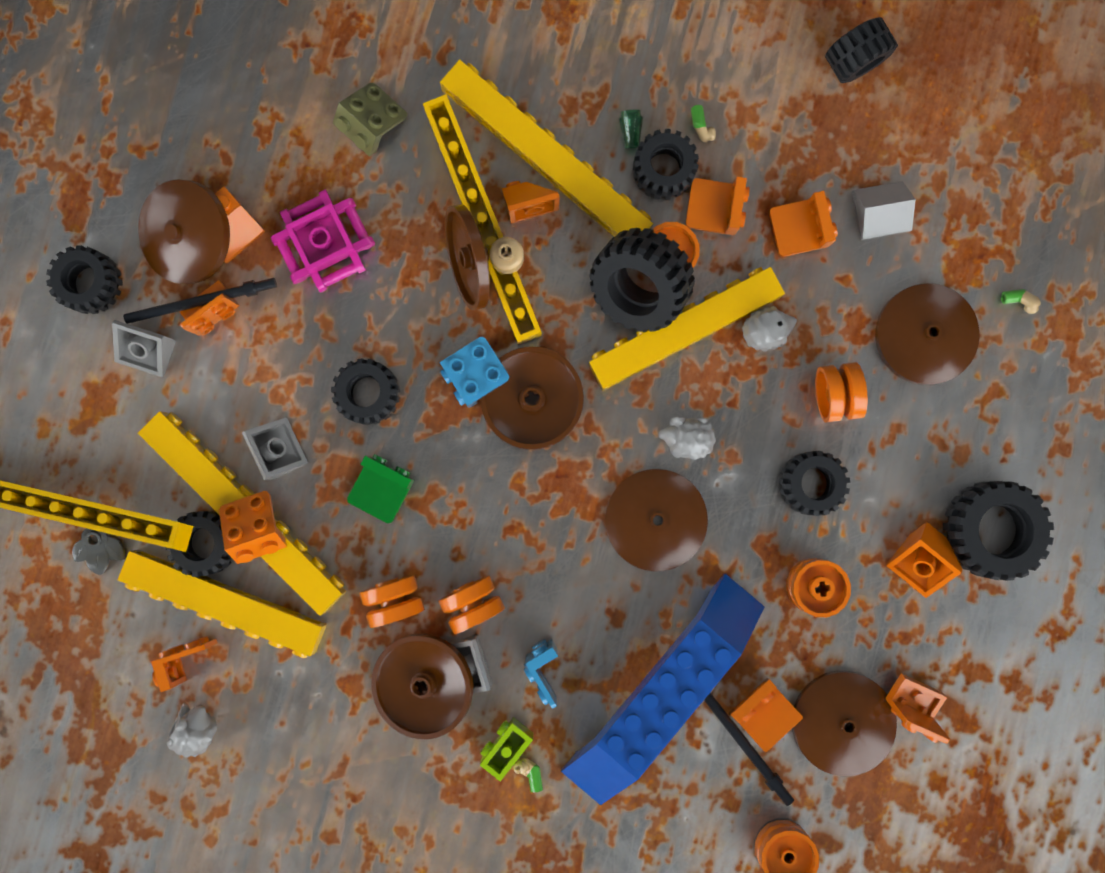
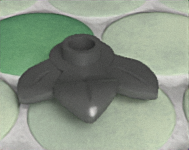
M86 528L82 532L81 540L74 544L72 555L75 562L86 560L88 568L93 573L102 575L108 567L109 560L125 559V550L117 538L109 536L108 533ZM91 535H95L98 538V542L93 541Z

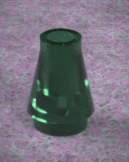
M641 110L621 111V117L618 119L625 148H638L643 124Z

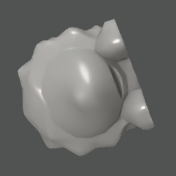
M775 306L759 309L751 313L750 318H747L742 326L743 338L747 345L755 350L761 349L764 352L775 350L787 343V337L797 323V319L779 311Z
M671 418V426L662 429L658 435L660 439L668 444L670 452L676 458H691L693 460L705 458L707 454L713 451V445L716 442L715 431L708 419Z
M183 703L178 717L171 727L166 745L170 750H174L177 755H183L186 758L189 756L196 757L199 754L205 753L208 746L212 743L213 736L218 728L215 717L209 715L202 705H198L190 710L188 704Z

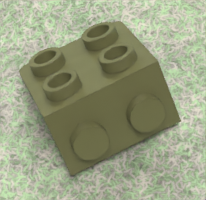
M369 83L338 103L333 124L370 157L377 151L382 135L403 122L407 117V112L375 83Z

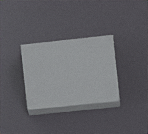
M903 181L852 191L861 240L912 231L916 199Z
M114 320L112 322L114 361L163 377L166 373L176 340Z
M287 417L242 432L264 480L277 479L308 463Z
M478 634L449 642L462 654L470 668L473 679V693L491 690L493 682Z

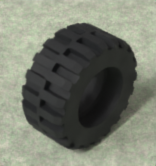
M630 228L629 231L623 230L608 242L592 263L589 277L591 280V291L595 292L594 299L597 304L600 303L602 306L601 310L605 315L609 314L612 317V321L617 324L619 322L624 324V328L630 330L636 328L639 332H646L648 329L650 332L666 328L676 320L692 296L695 285V277L692 275L694 272L692 264L687 262L688 256L684 250L681 251L678 248L679 244L674 240L671 242L666 238L667 235L661 232L656 234L654 230L644 228L643 231L640 228ZM626 268L635 269L647 275L655 284L658 292H650L640 288L631 280Z
M1011 481L975 483L974 487L963 489L961 491L962 496H955L951 501L954 507L947 508L945 516L949 517L948 523H943V530L948 533L947 539L961 567L965 570H970V573L976 576L1004 581L1028 576V570L1036 571L1041 566L1039 560L1048 557L1050 552L1046 550L1047 546L1053 545L1054 540L1053 537H1050V530H1054V523L1048 521V516H1051L1049 508L1041 506L1044 502L1039 495H1031L1033 493L1032 489L1026 486H1019L1018 483ZM1002 506L1013 517L1016 531L1010 547L1003 553L995 555L989 553L983 546L979 536V525L983 515L990 508Z

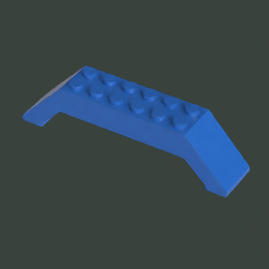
M724 573L708 592L709 594L695 618L597 736L582 749L577 750L561 769L565 776L598 804L602 805L642 776L742 655L765 606L727 574Z

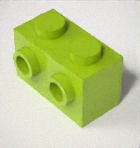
M514 717L510 722L505 720L496 732L499 736L493 743L488 741L480 752L482 755L480 766L500 782L533 741L534 733Z

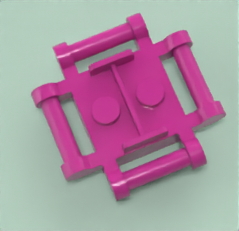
M325 189L319 192V196L290 210L286 208L280 211L286 224V229L273 235L271 240L274 246H278L291 273L290 278L293 284L303 282L311 276L317 289L322 293L328 290V286L356 272L360 274L366 271L358 252L373 247L375 242L372 236L368 235L355 209L356 204L353 198H348L333 205ZM322 205H325L324 207H322V208H320V209H318V210H316V211H314V212H312V213H310V214H308V215H306V216H304V217H302V218H300V219L294 221V219H296V218H298V217H300V216H302V215H304V214H306V213H308V212H310V211H312V210H314V209H316V208H318V207H320V206H322ZM346 212L359 238V241L352 243L339 217V214ZM290 238L305 265V268L301 270L287 244ZM351 257L353 263L323 278L321 277L320 271Z

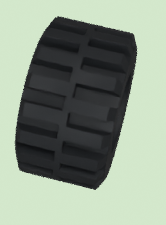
M873 18L858 25L839 38L829 48L825 58L840 83H847L858 79L884 62L894 53L898 43L883 18Z
M660 129L656 130L653 136L649 133L645 136L644 142H640L635 153L632 169L634 170V180H638L637 186L640 190L644 188L646 195L654 194V199L660 200L661 196H665V200H670L673 195L675 197L680 196L682 191L685 192L689 188L698 170L699 165L697 162L699 155L695 154L697 148L695 144H689L690 138L687 135L682 138V132L676 130L675 134L671 133V129H665L664 133H661ZM659 154L671 155L677 160L680 170L672 176L660 175L652 168L651 159Z
M76 245V249L71 246L65 248L66 253L60 251L56 254L58 259L51 260L49 264L53 266L51 270L47 269L46 275L50 276V279L46 280L47 286L52 287L49 290L51 296L56 297L55 301L64 305V307L84 314H88V312L98 314L99 310L106 311L109 309L108 304H115V295L120 296L121 291L118 290V286H123V280L118 277L122 275L121 271L115 268L117 264L105 254L88 246L86 248L82 245ZM91 267L94 272L93 284L87 291L78 293L76 288L77 277L84 269Z
M361 358L357 359V362L350 361L346 363V368L341 367L338 370L340 372L339 376H334L333 379L335 386H331V392L334 393L332 400L337 405L336 409L339 413H342L348 420L364 425L381 423V420H386L390 417L389 414L391 412L394 413L396 402L399 403L400 399L398 397L400 386L397 385L398 380L386 366L372 359L364 360ZM366 377L373 378L380 386L379 397L371 406L361 407L353 399V388L359 380Z
M810 451L794 456V459H790L786 463L787 467L781 471L783 477L779 478V484H782L780 493L785 496L784 501L786 504L792 506L791 509L799 511L801 514L819 516L830 514L829 512L838 510L839 504H844L846 501L844 495L849 494L850 488H846L847 483H850V477H846L845 473L848 470L840 465L842 461L839 458H833V454L823 453V451ZM811 468L819 469L826 478V489L817 499L809 498L802 489L803 475Z
M190 512L186 516H181L177 519L180 523L194 527L186 552L165 547L166 550H170L171 554L167 557L169 561L175 560L176 563L173 566L176 569H183L182 573L185 575L192 574V577H200L223 571V568L228 567L232 563L230 561L232 558L224 550L221 521L217 512ZM200 528L210 532L214 540L213 551L206 559L199 557L192 547L193 535Z

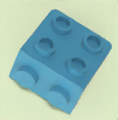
M484 337L477 338L440 362L443 367L440 373L447 384L452 382L457 389L453 394L461 406L466 404L467 407L471 408L478 403V399L509 380L507 371Z
M543 639L532 646V652L526 655L524 672L531 683L536 681L539 691L537 693L543 704L547 705L549 703L553 709L557 707V697L540 667L558 657V650L552 639L548 642Z

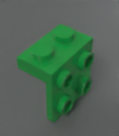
M376 454L373 457L364 456L360 464L364 467L349 493L347 501L349 504L385 523H392L415 480L409 477V471L399 466H396L395 469L386 465L388 460Z

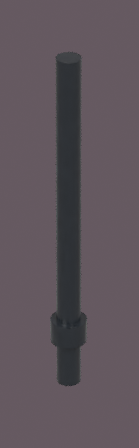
M275 278L258 282L251 280L243 282L241 286L126 313L123 317L126 324L206 305L222 293L231 299L244 295L247 297L258 295V292L277 288Z
M710 692L704 699L705 703L766 779L765 784L769 789L775 791L786 806L791 805L794 802V798L783 786V780L777 773L772 772Z

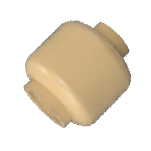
M511 237L497 239L490 249L491 263L498 272L503 274H512L518 271L524 262V250L521 244Z

